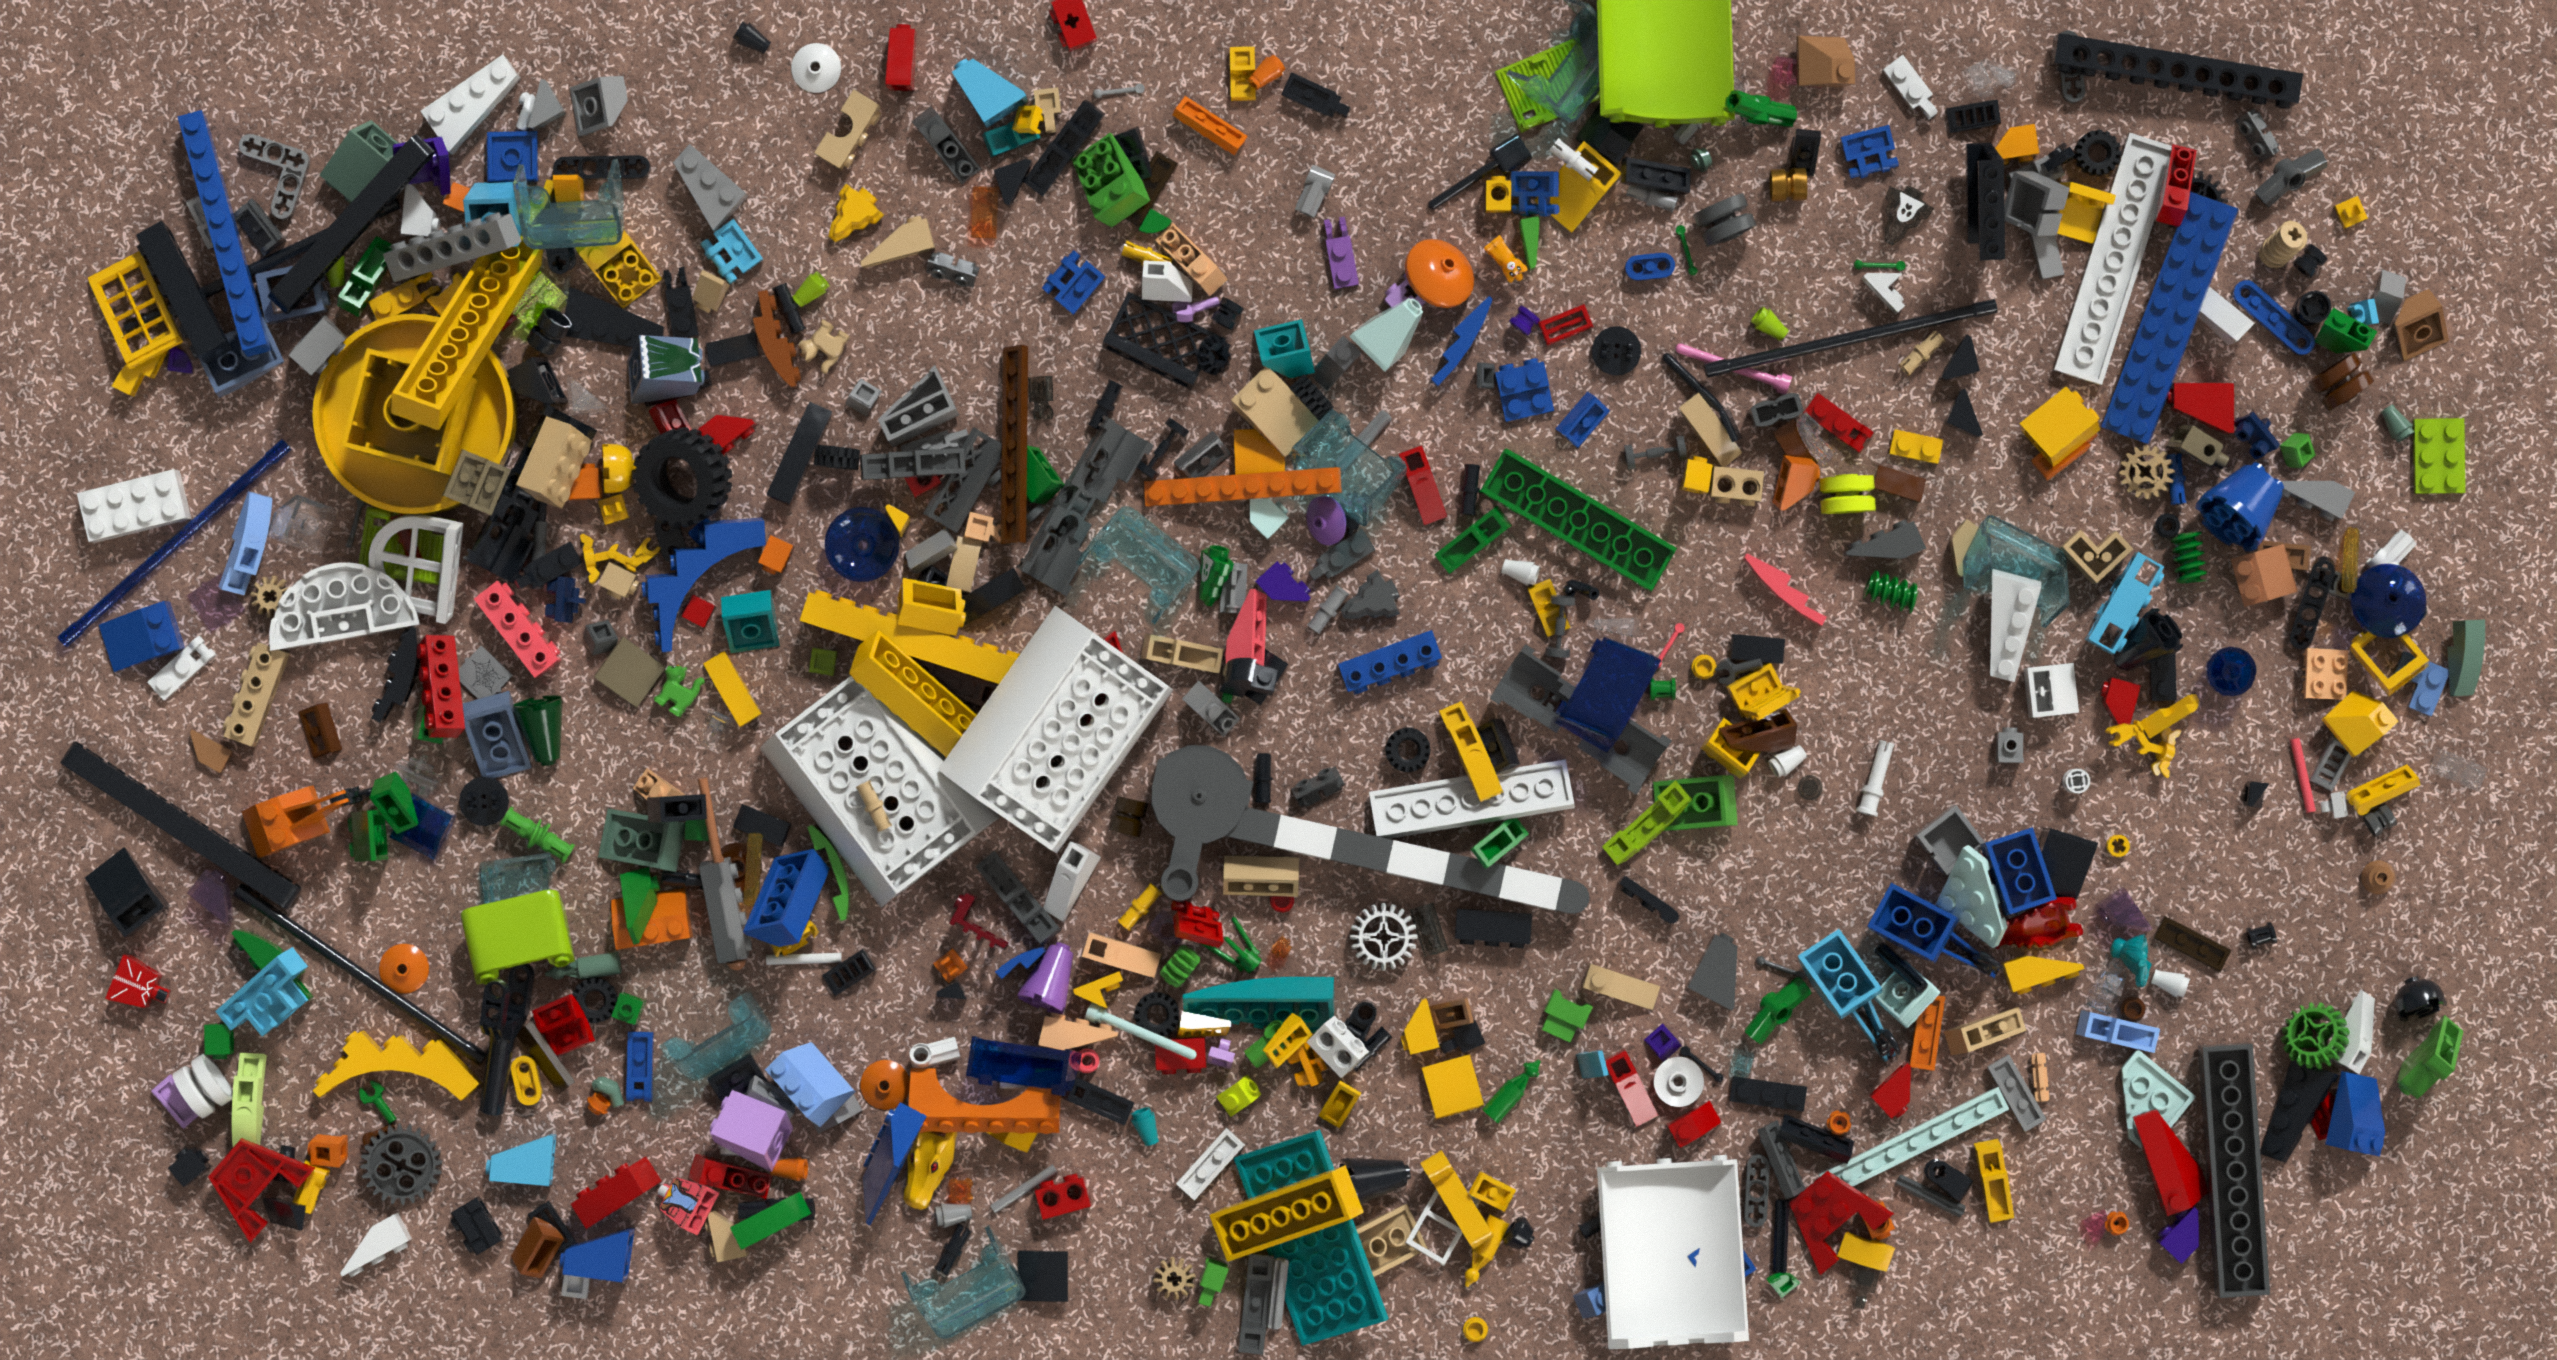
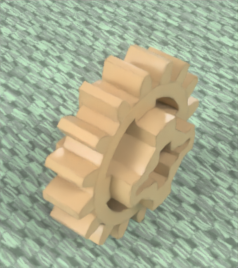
M2144 445L2143 451L2139 447H2135L2134 455L2126 454L2129 459L2128 462L2121 461V464L2126 467L2125 470L2119 472V474L2126 476V479L2121 483L2123 485H2130L2127 489L2129 493L2136 490L2135 497L2140 498L2143 493L2146 499L2151 498V493L2156 497H2160L2159 490L2162 489L2167 492L2169 489L2166 483L2174 482L2173 479L2169 478V474L2175 473V470L2169 469V465L2173 463V460H2165L2168 454L2165 451L2158 454L2159 447L2154 446L2152 451H2150L2149 445ZM2147 455L2154 456V458L2146 462L2140 459V457ZM2132 466L2135 468V477L2133 479L2131 475ZM2141 466L2151 468L2150 473L2153 478L2143 477L2145 472ZM2161 466L2163 467L2162 478L2159 476V468ZM2145 483H2151L2155 486L2149 489L2140 488Z

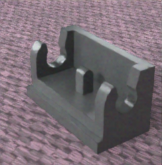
M251 198L233 214L235 220L244 229L263 256H267L286 241V238L256 200Z

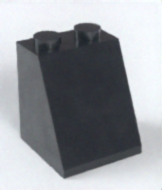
M2043 827L2038 844L2056 897H2072L2077 900L2098 842Z

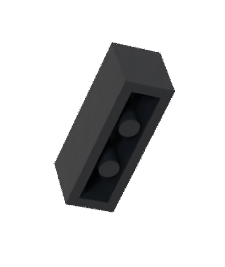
M1456 908L1454 938L1460 939L1459 944L1474 945L1475 940L1485 941L1484 946L1499 947L1500 942H1507L1510 948H1524V944H1530L1532 914Z

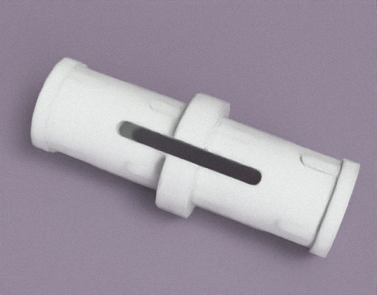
M1558 138L1555 145L1562 149V151L1554 145L1549 151L1567 164V168L1570 169L1572 167L1589 182L1593 175L1585 169L1595 174L1598 168L1581 157L1582 153L1579 151L1575 152Z

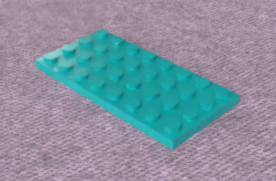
M1320 1129L1234 1157L1248 1199L1334 1169ZM1353 1219L1266 1248L1268 1254L1273 1255L1274 1259L1283 1257L1289 1261L1285 1301L1302 1346L1378 1324L1389 1319Z

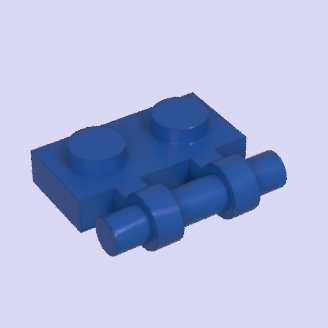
M1889 125L1840 137L1846 162L1856 160L1857 167L1848 169L1850 179L1856 177L1862 179L1868 177V174L1879 171L1885 173L1889 172L1891 168L1899 167L1897 157L1888 159L1886 154L1888 151L1895 150ZM1878 155V162L1865 163V157Z
M1511 171V196H1519V204H1513L1512 212L1528 217L1532 214H1539L1542 217L1558 214L1560 210L1559 205L1551 204L1550 197H1559V172ZM1531 197H1538V204H1532Z
M1074 250L1068 257L1064 256L1060 261L1062 264L1053 274L1050 273L1046 278L1047 282L1042 286V289L1048 294L1055 287L1060 290L1054 299L1073 315L1106 278L1087 260L1079 268L1075 263L1081 256ZM1070 270L1074 273V276L1065 285L1060 280Z

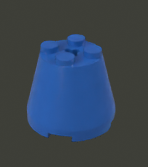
M2254 462L2252 465L2242 466L2205 492L2197 501L2196 509L2201 512L2204 518L2202 524L2221 542L2228 546L2234 543L2243 547L2246 552L2254 551L2265 538L2282 498L2284 485L2281 481L2265 472V468L2261 464Z

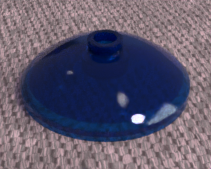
M856 507L846 510L832 521L826 532V557L832 568L846 579L856 582L876 580L884 576L893 567L898 558L900 549L898 532L892 521L878 510L868 507ZM861 541H867L868 548L866 550L859 548Z
M2396 564L2375 565L2362 573L2353 586L2351 592L2353 614L2358 623L2375 636L2397 638L2406 635L2418 626L2425 614L2427 601L2424 587L2418 577L2403 566ZM2389 594L2396 596L2395 602L2389 599Z

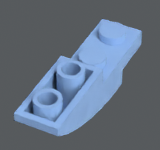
M248 491L232 535L235 541L218 586L221 590L245 595L251 575H256L269 529L272 509L271 497Z

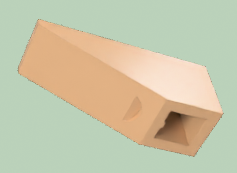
M1174 223L1168 226L1155 239L1209 296L1228 280L1219 267Z
M1089 932L1082 957L1154 978L1162 954Z
M1051 1013L1050 1017L1045 1016L1038 1046L1064 1052L1118 1037V1032L1114 1031V1026L1100 1024L1099 1028L1089 1026L1090 1021L1076 1018L1075 1022L1065 1020V1015Z

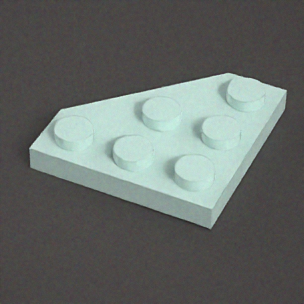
M1967 845L1962 848L1936 905L1958 917L1959 923L1991 948H1995L1999 945L2008 926L2005 917H2001L1998 904L2000 900L1995 884H1991L1988 860Z
M2138 1049L2132 1053L2121 1067L2128 1139L2142 1149L2132 1117L2156 1109L2171 1128L2196 1096Z

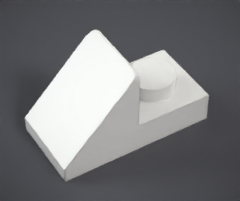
M1866 273L1861 278L1894 314H1897L1905 306L1902 303L1904 298L1895 289L1891 291L1888 288L1902 275L1901 273Z

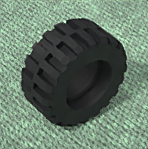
M687 427L669 430L648 441V444L639 450L640 455L635 457L633 464L637 468L632 470V479L636 481L633 484L634 492H638L640 496L637 500L640 505L644 504L647 507L646 512L650 516L656 515V520L662 524L669 521L668 525L672 527H679L680 525L683 527L692 526L715 514L728 499L727 493L732 488V483L728 482L732 478V470L727 467V464L730 463L729 459L721 453L723 448L720 444L715 445L712 442L714 439L708 434L702 436L700 430L692 429L689 431ZM671 456L683 459L693 468L698 482L697 493L694 498L682 496L671 486L667 477V463Z

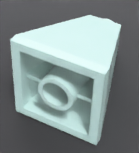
M1408 298L1370 318L1349 337L1385 372L1406 353L1423 314L1422 307L1415 299Z

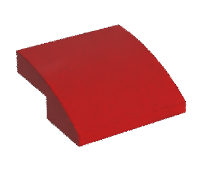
M572 994L532 1010L537 1029L541 1034H545L547 1043L557 1057L595 1041L589 1022Z

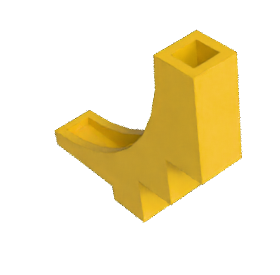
M363 1030L359 1033L356 1031L352 1032L344 1040L347 1044L342 1049L348 1057L346 1058L343 1055L333 1064L336 1069L329 1075L325 1072L315 1082L317 1087L312 1091L320 1098L337 1085L354 1076L372 1071L395 1070L411 1072L429 1078L448 1089L462 1101L482 1081L442 1039L436 1042L432 1039L423 1047L422 1051L424 1054L422 1055L404 1035H400L397 1038L394 1035L383 1044L385 1049L382 1050Z

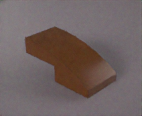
M1794 419L1772 432V435L1785 453L1784 455L1810 458L1815 463H1818L1814 452Z

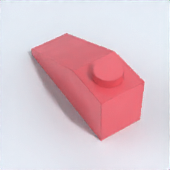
M1256 589L1249 590L1227 638L1224 653L1226 663L1235 658L1256 659L1255 664L1264 666L1267 595Z

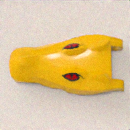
M932 1132L918 1133L907 1156V1182L903 1194L905 1204L919 1210L930 1206L934 1190L944 1179V1174L950 1169L953 1162L958 1132L946 1133L945 1137Z

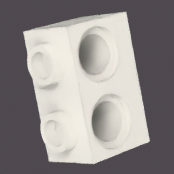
M1336 1016L1325 1022L1307 1041L1312 1049L1340 1078L1349 1073L1369 1053L1364 1047L1363 1042L1356 1038L1347 1029L1345 1023L1338 1020Z

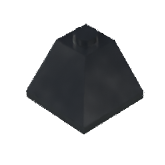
M1599 103L1575 139L1581 144L1585 141L1616 167L1644 126L1641 123L1628 121L1610 122V118L1600 116Z
M532 357L506 370L509 375L507 377L509 385L518 394L549 405L568 403L547 357Z

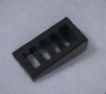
M1998 100L1946 108L1949 133L1995 127L2001 124ZM1990 107L1992 117L1990 121H1988L1986 108ZM1975 109H1980L1982 122L1977 123ZM1969 110L1971 124L1967 125L1965 111ZM1955 112H1960L1962 126H1957Z
M863 948L822 976L833 994L837 996L876 971L877 967ZM859 957L867 968L864 972L856 961ZM848 964H853L859 974L857 977L854 976ZM844 968L851 979L849 982H846L839 971L840 969ZM834 973L843 985L840 988H838L835 981L831 977V975Z

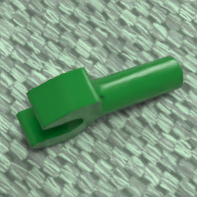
M371 1080L370 1084L375 1089V1094L369 1096L364 1088H360V1099L364 1104H374L387 1123L391 1124L397 1118L382 1099L385 1088L381 1083Z

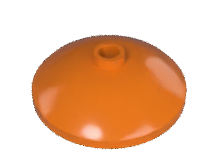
M1426 239L1413 246L1407 254L1405 260L1407 280L1415 293L1424 301L1437 307L1452 308L1462 304L1471 295L1474 287L1472 267L1465 255L1452 244L1438 239Z

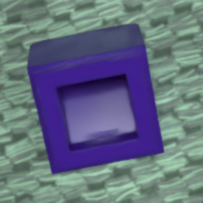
M1663 1023L1644 1039L1663 1062L1682 1047Z

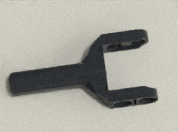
M528 963L514 966L509 972L508 983L502 979H494L484 989L479 1026L482 1033L489 1036L479 1110L487 1115H501L504 1113L514 1039L523 1027L530 1011L534 970ZM518 968L526 971V981H522L517 977L516 971ZM493 984H497L502 988L503 994L501 997L493 994ZM514 992H519L523 995V1004H517L514 1001ZM490 1008H494L498 1013L490 1018L488 1011Z

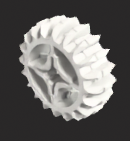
M1381 903V911H1377L1375 904L1371 905L1374 913L1369 914L1366 909L1362 910L1366 918L1363 920L1360 916H1357L1355 919L1361 923L1360 926H1351V929L1358 931V935H1350V939H1358V943L1351 945L1352 949L1360 947L1361 951L1356 954V957L1360 958L1364 954L1366 956L1363 960L1364 965H1367L1370 959L1373 960L1372 969H1376L1377 963H1382L1381 969L1385 971L1386 963L1389 962L1391 968L1395 969L1394 961L1398 959L1399 963L1403 965L1405 962L1401 956L1403 954L1409 958L1412 956L1410 952L1406 951L1407 948H1416L1415 944L1409 943L1410 939H1417V934L1409 933L1410 930L1416 929L1415 924L1407 926L1406 923L1412 919L1411 916L1402 919L1401 916L1404 914V910L1400 909L1395 914L1396 906L1394 904L1391 905L1390 911H1386L1385 903ZM1380 916L1378 930L1373 933H1363L1368 922ZM1387 916L1396 919L1402 925L1404 933L1391 932L1388 929ZM1383 924H1385V930L1388 935L1397 936L1396 938H1390V941L1385 944L1384 950L1380 939L1370 938V936H1377V933L1383 930ZM1404 940L1401 949L1393 956L1388 957L1389 944L1393 941ZM1363 941H1375L1378 943L1380 957L1368 952Z

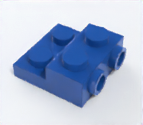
M1538 358L1523 361L1524 366L1514 368L1513 364L1499 366V372H1495L1505 422L1554 411L1544 361L1538 362Z

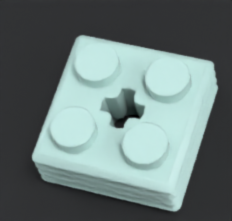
M1904 961L1928 983V987L1924 989V992L1918 993L1894 971L1881 985L1882 993L1873 999L1905 1028H1908L1933 1003L1940 994V991L1913 966Z

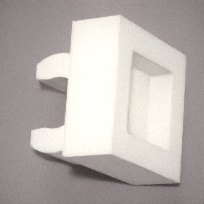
M2344 791L2331 793L2332 800L2320 802L2322 812L2334 811V818L2348 816Z

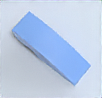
M2081 1010L2076 1034L2152 1053H2155L2160 1028Z

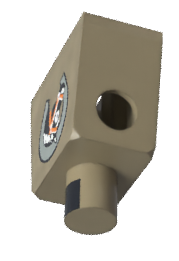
M2178 424L2166 445L2200 466L2211 467L2214 465L2219 469H2223L2229 461V456L2221 452L2223 444L2193 425Z

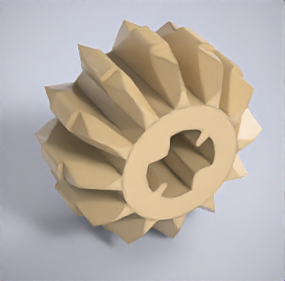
M272 576L270 581L267 577H262L263 586L259 583L254 584V587L259 590L258 593H250V596L257 597L258 599L251 603L252 606L261 605L257 613L262 615L266 611L267 618L273 617L274 612L278 608L279 600L289 588H284L287 583L285 579L278 583L277 576ZM268 592H276L277 595H274L277 597L275 602H268L267 599L270 598L267 597Z
M1170 1257V1266H1168L1165 1260H1162L1161 1265L1165 1270L1155 1269V1273L1162 1277H1155L1153 1282L1163 1283L1157 1288V1291L1161 1292L1166 1288L1165 1298H1169L1170 1293L1174 1292V1298L1178 1300V1291L1181 1290L1182 1294L1187 1296L1188 1291L1185 1286L1194 1288L1195 1284L1187 1281V1279L1196 1278V1274L1186 1273L1192 1269V1265L1188 1264L1183 1268L1184 1258H1181L1179 1264L1175 1265V1258ZM1171 1272H1176L1177 1276L1182 1277V1280H1178V1284H1173L1172 1280H1168L1167 1276L1171 1277Z

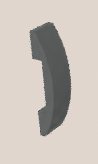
M1249 1254L1238 1352L1263 1355L1274 1264L1273 1255Z

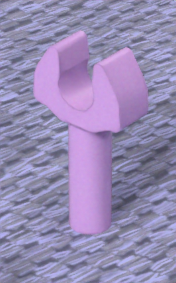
M1218 297L1194 303L1175 301L1172 304L1173 313L1177 314V321L1190 322L1193 321L1195 312L1218 307L1220 304Z

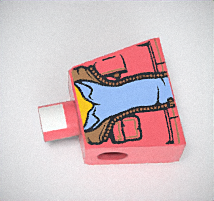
M675 1178L671 1186L667 1184L661 1185L658 1190V1196L663 1199L660 1210L681 1228L697 1236L719 1195V1192L705 1185L680 1178Z

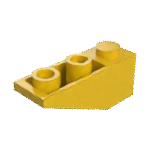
M2027 955L2001 963L2004 967L2003 972L2010 992L2017 991L2018 995L2032 991L2031 986L2041 984V987L2055 984V979L2062 976L2065 977V980L2079 976L2078 971L2084 969L2083 964Z

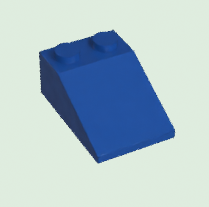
M162 601L99 624L114 672L185 649L173 608L169 601Z
M2341 1071L2325 1145L2380 1156L2384 1144L2385 1127L2377 1079Z

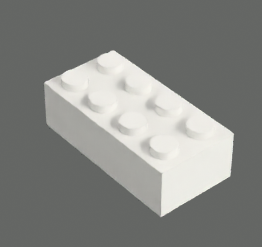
M175 469L77 493L88 542L92 543L192 519L181 473Z

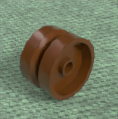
M2356 352L2339 360L2308 382L2315 393H2321L2331 387L2332 390L2321 399L2327 411L2352 400L2374 382L2368 370L2360 371L2353 376L2351 375L2362 363Z

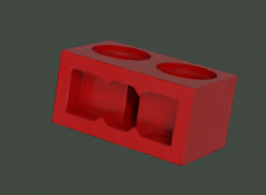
M1074 1173L1064 1176L1063 1182L1054 1184L1053 1180L1039 1183L1040 1188L1035 1189V1194L1042 1220L1091 1207L1092 1204L1084 1176L1078 1177V1174ZM1076 1185L1080 1187L1082 1195L1076 1199L1071 1198L1068 1195V1188L1070 1186ZM1047 1192L1055 1193L1058 1198L1057 1203L1054 1205L1046 1204L1044 1202V1194Z

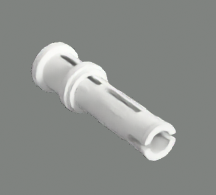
M1879 740L1868 783L1862 787V800L1860 806L1856 808L1857 812L1873 817L1878 816L1876 812L1880 797L1884 795V790L1881 788L1895 745L1889 742L1886 746L1887 741Z

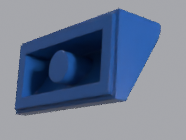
M1586 392L1556 427V430L1576 448H1579L1610 410L1594 395Z

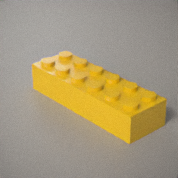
M877 630L858 646L849 672L852 678L857 683L862 684L871 692L874 698L884 703L894 715H898L905 721L910 729L919 733L930 746L935 747L947 758L977 714L881 631Z
M1346 1165L1224 1207L1209 1216L1226 1260L1229 1262L1351 1220L1364 1212Z

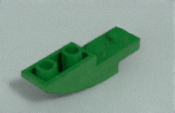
M237 929L231 933L235 937L233 939L234 944L239 950H245L250 956L248 960L257 971L259 969L262 970L275 957L285 952L273 942L252 932ZM304 970L293 981L307 997L308 1001H310L313 995L298 978L306 972Z

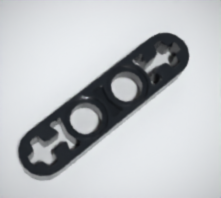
M640 155L560 157L553 164L555 175H563V172L558 170V167L563 166V162H566L568 166H576L575 161H579V176L583 180L642 179L651 172L650 162L647 158ZM625 160H629L628 165H637L638 161L641 160L642 164L646 165V169H642L641 174H638L635 169H628L629 175H625ZM588 161L594 162L597 166L596 172L592 175H586L583 172V166ZM618 161L621 163L622 168L618 174L613 175L609 173L608 165L610 162ZM575 170L567 171V175L576 174Z
M2318 557L2312 565L2290 632V642L2297 649H2305L2313 641L2335 574V563L2329 557ZM2323 564L2328 565L2327 569L2330 571H2325L2322 581L2318 579L2320 569L2317 567H2322ZM2313 586H2319L2323 589L2324 593L2320 597H2313L2310 595L2309 589ZM2310 608L2316 612V616L2311 620H2306L2302 617L2301 613L2303 610ZM2302 625L2307 626L2305 631L2306 638L2298 641V636L2296 635L2301 633Z

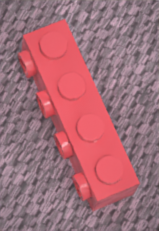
M496 581L475 597L474 600L533 677L539 678L561 661L558 656L561 651L553 641L550 643L546 641L543 637L546 632L537 621L534 624L528 617L530 611L522 602L518 604L512 597L515 592L507 582L502 584L501 581Z

